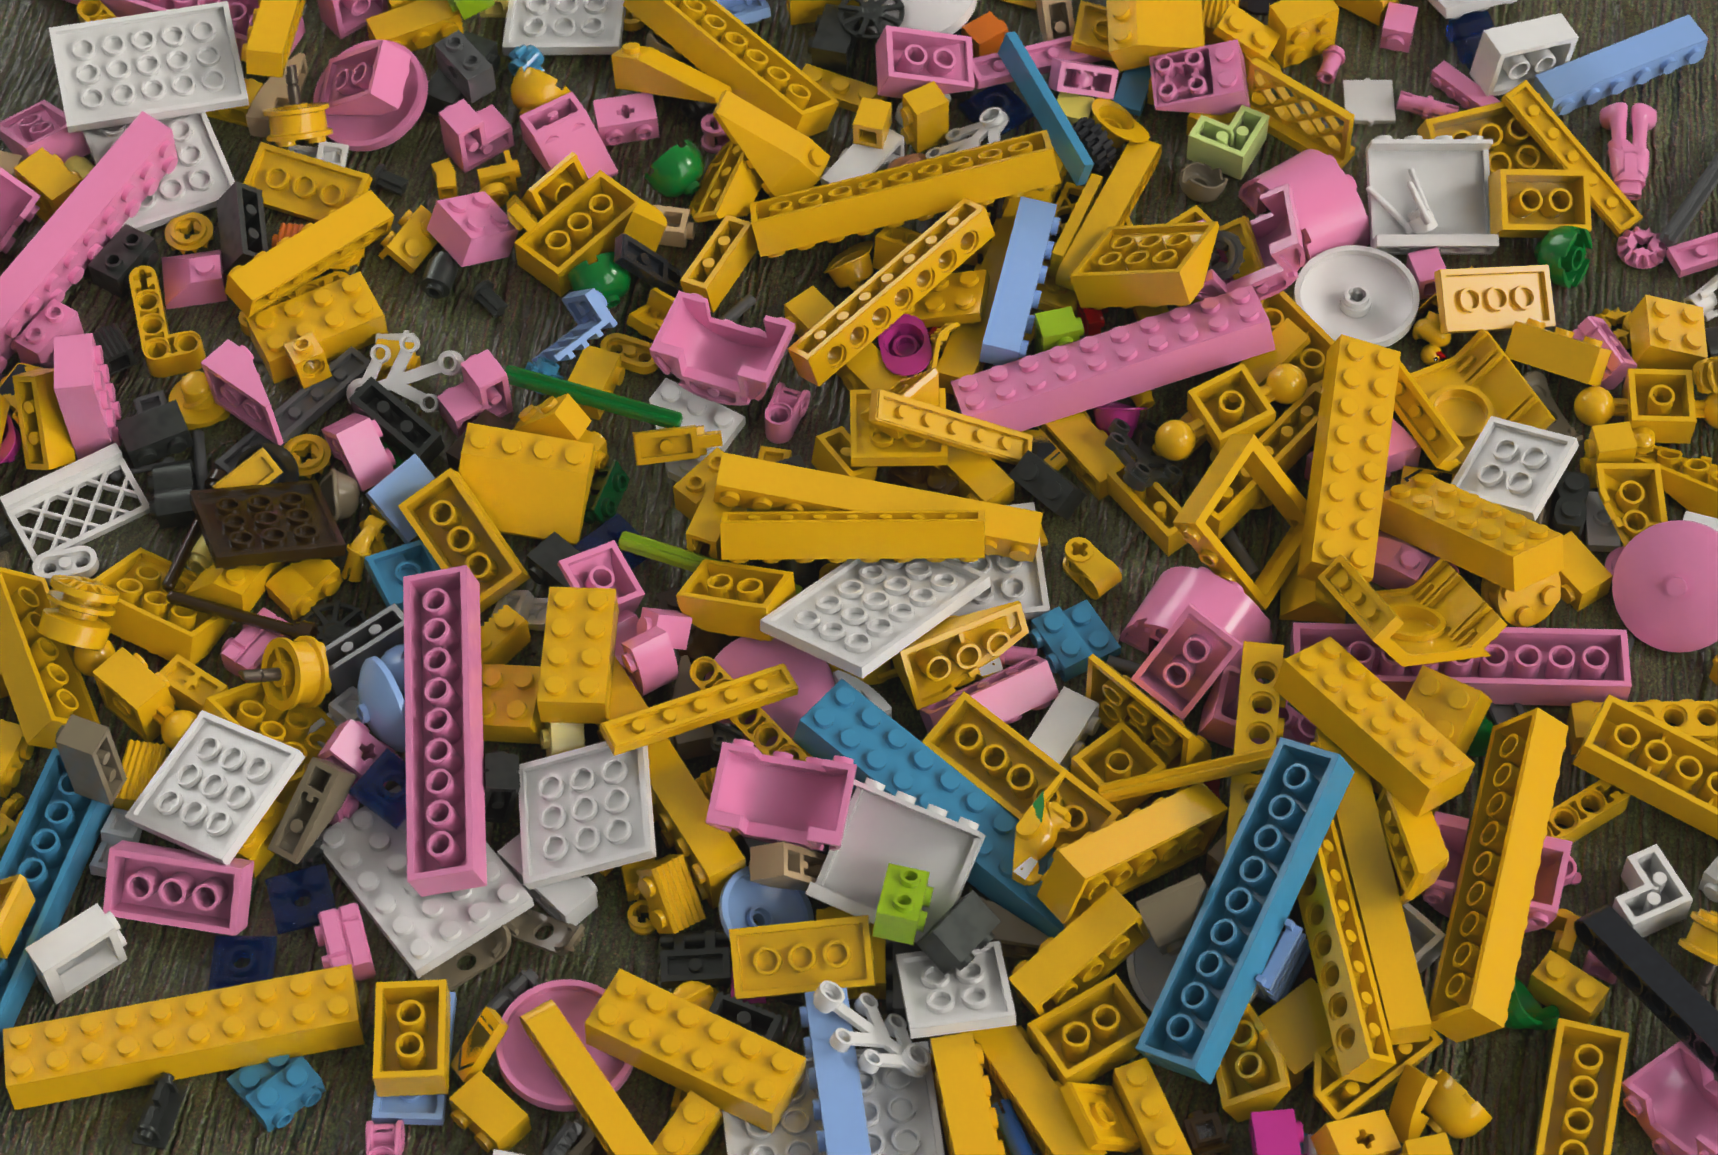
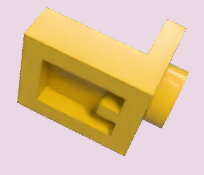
M509 150L503 151L504 164L477 169L480 190L496 182L503 183L508 192L518 190L516 178L521 177L520 167L517 159L512 160Z
M1559 908L1554 921L1544 929L1556 932L1551 949L1557 951L1558 955L1569 961L1577 938L1574 923L1581 917L1575 915L1570 910Z

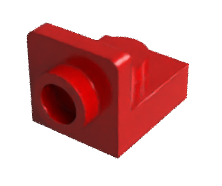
M1077 299V318L1080 317L1082 320L1085 337L1100 334L1101 328L1105 326L1103 314L1108 312V307L1100 310L1081 308Z

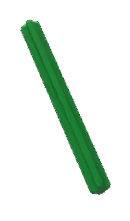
M508 365L505 368L508 382L514 386L554 397L569 393L578 404L664 428L680 427L682 424V414L674 410Z

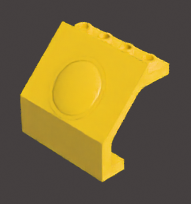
M1482 328L1458 353L1447 360L1413 373H1409L1400 361L1394 411L1436 468L1457 474L1491 416L1544 430L1556 420L1489 331Z
M1341 554L1318 576L1322 584L1365 633L1402 667L1491 656L1485 650V647L1497 638L1500 632L1507 626L1505 621L1446 560L1441 558L1414 585L1408 588L1375 591Z

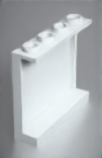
M1380 135L1371 139L1365 148L1367 186H1371L1403 218L1409 221L1410 219L1407 215L1417 209V205L1407 185L1408 181H1411L1408 169L1413 168L1438 226L1426 234H1415L1414 231L1407 234L1402 225L1368 193L1370 247L1382 250L1390 255H1408V253L1419 249L1435 247L1438 248L1440 255L1493 254L1499 247V234H1490L1488 177L1490 176L1489 148L1493 144V139H1483V136L1480 135L1467 136L1465 139H1453V136L1441 135L1434 139H1423L1420 135H1410L1404 139H1393L1390 135Z
M866 777L864 783L854 780L856 789L850 801L841 849L836 851L829 850L816 882L810 881L805 894L854 916L869 915L870 923L874 924L889 863L928 871L930 874L927 886L934 887L930 908H922V911H926L928 914L924 932L917 931L914 942H918L959 900L985 835L977 830L979 824L969 819L960 817L959 821L956 822L946 818L948 811L932 804H928L927 809L915 805L917 798L901 791H897L895 796L883 791L885 788L884 784Z

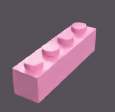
M1445 60L1431 72L1430 82L1432 85L1441 89L1449 98L1456 100L1465 109L1501 102L1493 95L1486 96L1478 84Z

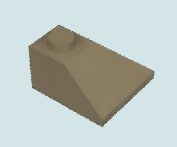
M1200 873L1135 902L1162 955L1168 953L1170 956L1180 953L1206 898L1209 888Z

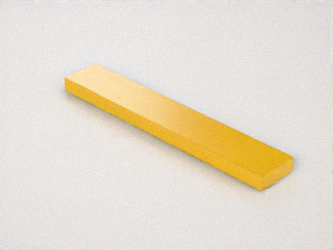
M1527 80L1502 97L1501 101L1560 170H1589L1591 207L1617 238L1624 233L1625 229L1629 230L1642 220L1643 216Z
M1289 318L1272 332L1276 350L1242 360L1238 364H1245L1259 387L1266 384L1267 376L1274 367L1289 363L1311 342L1310 337ZM1188 411L1179 420L1189 423L1194 419ZM1205 436L1196 440L1192 453L1207 440ZM1155 444L1152 445V451L1157 456H1161L1157 451Z
M875 389L871 391L869 422L1012 465H1017L1028 450L1032 452L1033 435L885 390Z
M782 663L600 723V732L611 752L616 756L798 695L799 687L786 665Z

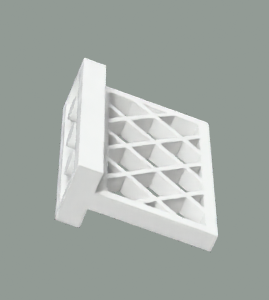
M116 442L0 497L3 511L14 527L32 562L39 556L33 549L37 537L53 541L50 550L45 552L81 546L150 513L149 503L126 464ZM121 469L125 475L122 487L107 484L108 475ZM86 485L96 487L97 490L93 501L77 497L79 489ZM103 490L119 494L114 507L98 503ZM125 495L137 498L141 504L140 507L132 511L120 509ZM60 499L68 502L63 515L47 511L52 501ZM74 503L90 507L85 521L69 517ZM95 509L111 513L109 521L102 525L92 523L91 520ZM27 513L39 515L34 529L21 526L17 518ZM45 517L61 521L56 535L40 531ZM66 523L82 527L79 536L73 539L63 537L62 533ZM26 534L31 535L30 540H28Z

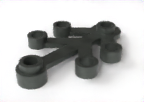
M1115 418L1108 428L1111 434L1105 441V445L1125 465V474L1123 476L1125 483L1132 489L1140 492L1151 487L1154 482H1168L1176 485L1183 475L1180 468L1184 464L1185 459L1171 461L1163 456L1151 455L1152 445L1155 444V434L1159 428L1158 425L1149 420L1138 424L1132 436L1133 440L1139 444L1137 447L1127 435L1130 431V426L1125 421ZM1149 467H1157L1164 469L1163 471L1151 470Z

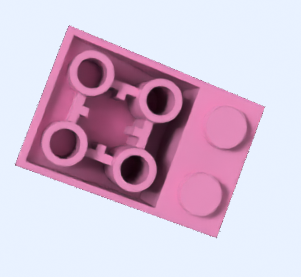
M1238 39L1149 57L1155 110L1222 115L1237 112L1241 105L1250 108L1245 61Z
M573 92L567 93L519 116L522 139L547 173L571 152H574L589 179L599 170L610 177L618 174V170L587 111Z

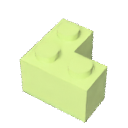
M1241 105L1229 125L1201 115L1188 135L1186 159L1207 164L1212 169L1220 168L1222 173L1241 180L1267 139L1269 115Z

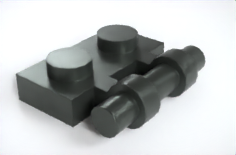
M705 927V931L685 932L681 930L675 934L660 933L661 947L674 946V950L660 951L662 988L678 987L680 984L688 981H700L706 985L731 984L730 948H716V944L730 943L725 931L715 930V927ZM705 945V948L685 949V946Z

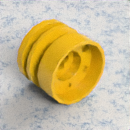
M52 576L50 585L56 591H49L46 597L49 601L59 605V608L43 609L37 631L47 638L86 649H104L111 626L98 617L115 615L116 609L109 604L118 603L120 593L99 581L87 577Z

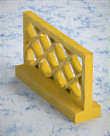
M1257 57L1250 62L1248 79L1250 108L1269 115L1267 133L1299 152L1315 149L1326 155L1330 154L1336 159L1338 166L1342 169L1355 155V147L1351 145L1355 115ZM1260 73L1264 74L1269 82H1265ZM1284 87L1288 88L1294 96L1290 97ZM1274 88L1280 99H1276L1270 89ZM1309 101L1315 104L1319 111H1315ZM1295 103H1299L1305 113L1301 114ZM1334 116L1344 121V125L1340 126ZM1323 117L1330 128H1326L1320 118Z

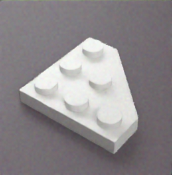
M668 378L664 379L649 399V404L680 412L683 417L681 426L704 425L705 432L721 430L723 446L717 447L723 452L726 451L746 424L745 416L717 402L699 397ZM655 425L656 430L665 429L664 427ZM717 447L707 448V455H701L697 459L665 462L668 478L678 482Z

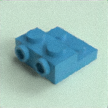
M421 539L366 556L364 565L386 607L395 603L401 610L404 609L403 577L441 570Z
M1087 599L1064 611L1058 606L1031 620L1029 638L1035 648H1041L1046 655L1051 671L1053 673L1058 672L1064 682L1087 671L1088 657L1091 654L1096 655L1104 662L1108 660L1109 655L1116 657L1121 654V646Z
M289 1054L268 1058V1063L242 1067L226 1079L228 1085L268 1133L274 1128L286 1126L293 1119L297 1111L304 1106L311 1107L321 1099L322 1093L326 1091L323 1080L302 1055L290 1058Z

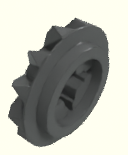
M1225 230L1218 231L1208 270L1213 269L1222 280H1230L1232 275L1240 273L1239 267L1241 263L1245 262L1243 250L1246 248L1241 244L1240 237ZM1216 249L1227 251L1228 263L1219 261L1221 257Z
M577 1117L572 1122L567 1120L548 1143L542 1155H565L582 1132L584 1122Z

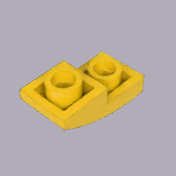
M1408 1063L1396 1086L1388 1117L1398 1140L1403 1144L1405 1140L1419 1138L1430 1117L1421 1111L1438 1082Z

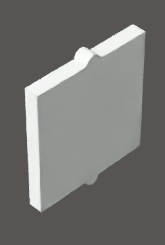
M1365 78V80H1343L1344 109L1355 115L1354 124H1367L1368 126H1373V124H1395L1392 80H1370V78Z

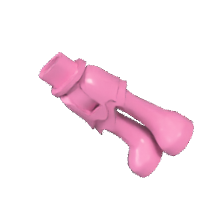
M1624 102L1610 104L1601 109L1599 122L1604 129L1611 130L1612 140L1607 143V154L1610 159V171L1613 182L1628 200H1640L1642 198V190L1646 185L1645 180L1649 169L1650 154L1647 149V131L1655 127L1657 112L1651 106L1643 103H1635L1631 107V143L1626 139L1628 105Z

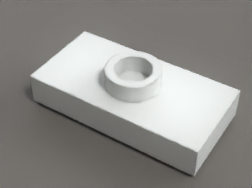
M1589 491L1586 501V547L1590 551L1611 552L1621 547L1620 537L1598 492Z

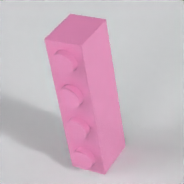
M1034 655L964 687L944 700L919 709L927 733H929L963 691H965L1006 724H1010L1020 720L1025 712L1032 709L1035 711L1050 706L1051 700L1057 698L1059 691L1048 661Z

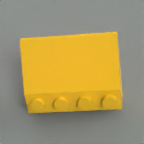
M1106 0L1109 52L1119 72L1150 65L1149 57L1205 46L1202 0Z
M1503 102L1426 119L1417 129L1418 135L1422 136L1423 139H1434L1441 135L1453 136V139H1465V137L1471 135L1483 136V139H1493V144L1489 148L1490 175L1499 169H1559Z
M1218 221L1109 226L1070 275L1080 307L1100 310L1106 307L1127 309L1134 306L1155 308L1161 305L1183 307L1191 304L1203 288L1219 230Z
M468 423L458 473L464 479L499 532L545 540L555 531L571 545H579L597 459L595 445Z
M141 547L94 578V580L120 593L118 603L109 604L116 609L115 615L98 617L111 626L110 633L169 661L179 654L191 663L197 664L210 653L233 622L169 603L166 599L169 592L162 588V583L172 562ZM184 568L173 591L185 594L199 574Z
M1094 654L1088 657L1086 697L1099 703L1098 717L1101 718V723L1110 730L1123 721L1167 765V769L1211 760L1212 748L1204 737L1192 733L1178 716L1170 715L1154 697L1146 695L1138 689L1130 677L1121 675Z
M262 682L245 683L206 697L202 709L302 752L305 759L275 799L287 807L312 757L319 758L317 755L322 750V747L318 745L317 741L326 744L337 728L334 724L335 722L319 706L315 708H302L297 704L291 710L281 711L276 709L268 700ZM321 718L325 721L324 726L308 734L311 725Z

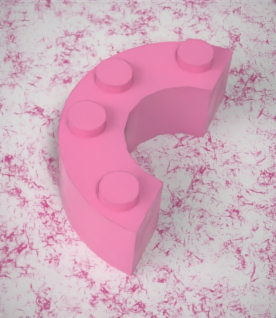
M626 609L618 613L615 656L642 697L678 678V665L667 631L655 626L637 635V622L639 619L635 613Z

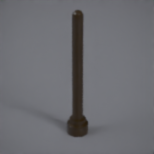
M221 469L211 470L204 482L205 489H214L212 485L228 473ZM194 517L162 583V588L167 592L174 590L189 560L191 551L202 533L196 517Z
M170 591L166 596L167 601L171 604L289 636L292 641L299 636L309 635L314 638L317 637L318 625L303 620L301 623L295 622L291 624L176 591Z

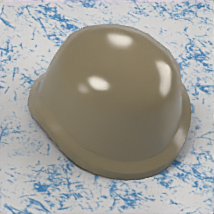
M332 468L331 472L324 477L319 486L335 522L348 519L355 513L360 500V490L356 479Z

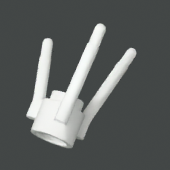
M1413 168L1408 169L1411 181H1408L1407 185L1417 205V209L1407 215L1410 219L1409 221L1403 218L1371 186L1366 187V191L1402 225L1407 234L1413 231L1415 234H1426L1438 226Z
M1718 273L1695 293L1684 299L1686 304L1703 307L1704 320L1706 322L1718 317V310H1714V306L1718 304L1714 291L1718 289Z

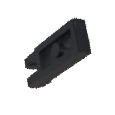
M622 233L615 237L614 263L654 288L656 287L675 298L678 291H681V286L676 284L682 278L681 271L670 264L667 259L629 235Z

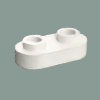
M76 546L40 554L35 558L32 569L35 576L45 578L47 585L50 586L51 578L54 575L92 577L99 569V560L96 552L91 547Z

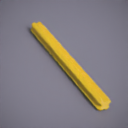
M1276 746L1101 783L1098 785V794L1110 803L1266 769Z

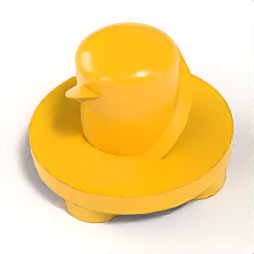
M193 371L182 376L181 380L172 388L169 394L168 402L177 401L188 430L209 427L219 421L226 420L230 415V412L215 403L204 372Z

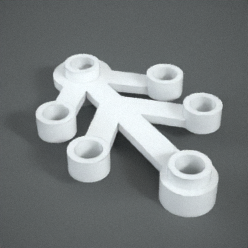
M999 107L985 110L979 117L980 122L950 130L945 136L948 145L930 149L925 155L926 159L981 146V142L987 136V144L1001 141L1000 132L1008 124V115Z
M405 334L400 338L399 346L401 349L387 378L377 382L388 391H393L419 404L423 411L435 412L439 409L437 395L426 394L408 384L439 373L448 376L457 375L462 371L461 363L464 362V359L460 353L447 350L439 355L437 361L404 372L413 352H416L420 347V340L416 335ZM409 337L413 338L415 342L412 349H407L405 346V341ZM376 344L371 348V361L363 378L353 380L347 388L346 396L350 404L349 398L370 377H373L375 380L377 379L382 364L391 357V351L388 346ZM379 348L385 350V357L381 360L376 357V351ZM447 357H451L454 360V365L450 369H447L444 365ZM428 397H432L435 401L432 409H428L425 405V400Z
M823 981L813 994V1004L816 1009L822 1013L833 1011L861 1031L853 1032L844 1028L836 1029L829 1039L830 1045L836 1051L843 1053L850 1046L884 1048L891 1053H878L872 1049L865 1050L859 1058L858 1064L862 1070L870 1074L876 1073L879 1067L900 1068L906 1075L917 1078L924 1077L928 1073L931 1063L930 1054L922 1046L912 1043L906 1030L907 1023L903 1017L892 1013L883 1021L877 1008L878 1001L869 993H862L855 1001L854 1008L858 1012L856 1013L843 1003L845 994L839 985L832 981Z

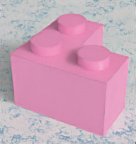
M462 99L455 104L447 106L438 113L445 152L464 173L515 145L512 126L492 104L475 112L465 99Z
M488 349L479 354H474L462 362L461 368L464 382L446 389L437 396L440 415L457 438L466 431L467 424L473 423L485 409L500 418L513 411L507 373Z
M353 413L321 429L334 458L342 460L348 475L356 479L360 491L363 492L375 486L394 471L393 466L396 465L395 458L389 448L384 449L380 440L383 434L375 419L371 420L370 417Z

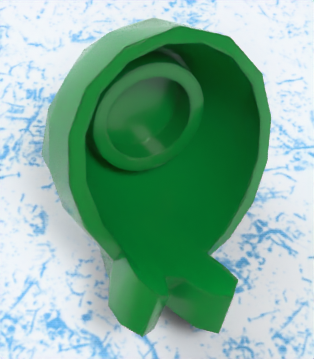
M1516 976L1514 978L1515 986L1511 992L1508 1018L1505 1026L1512 1029H1555L1558 1017L1560 1016L1558 1007L1551 1005L1542 1009L1527 987Z

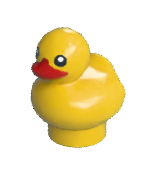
M1428 311L1426 318H1421L1415 322L1412 335L1414 340L1423 339L1430 343L1422 348L1420 357L1423 363L1431 366L1446 358L1445 354L1441 351V347H1445L1451 342L1452 335L1451 333L1441 334L1439 314Z

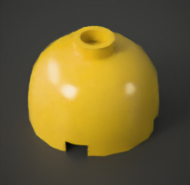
M521 66L515 74L511 85V99L515 107L520 110L519 115H522L571 91L566 86H564L563 90L557 87L556 83L558 80L553 76L532 67H527L524 72Z
M1441 1068L1432 1077L1438 1082L1423 1109L1430 1117L1427 1125L1436 1134L1446 1132L1453 1138L1465 1139L1474 1136L1493 1119L1482 1105L1475 1101L1445 1070Z

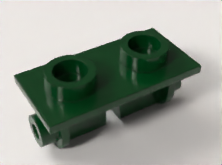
M613 460L611 466H605L604 469L599 470L592 487V492L598 495H589L584 516V522L592 524L594 521H599L605 530L609 529L630 481L617 460Z

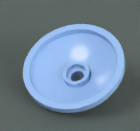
M377 656L365 659L360 670L357 686L359 705H356L357 715L361 723H367L372 733L380 741L397 752H405V702L386 664Z
M749 866L733 874L725 883L720 894L719 915L729 940V929L814 921L812 906L805 891L769 887L750 881Z

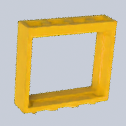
M1231 434L1172 523L1184 536L1182 539L1189 543L1199 554L1198 557L1202 563L1207 565L1215 575L1227 581H1234L1240 584L1244 589V593L1261 610H1266L1299 560L1307 500L1254 434ZM1242 466L1291 526L1255 582H1253L1205 523Z

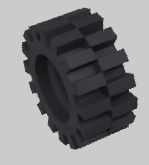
M1084 117L1072 125L1094 162L1091 173L1098 174L1116 159L1114 154L1116 153V148L1111 146L1114 144L1112 139L1107 138V131L1103 132L1101 130L1102 126L1099 123L1095 125V120L1091 118L1088 120V117Z

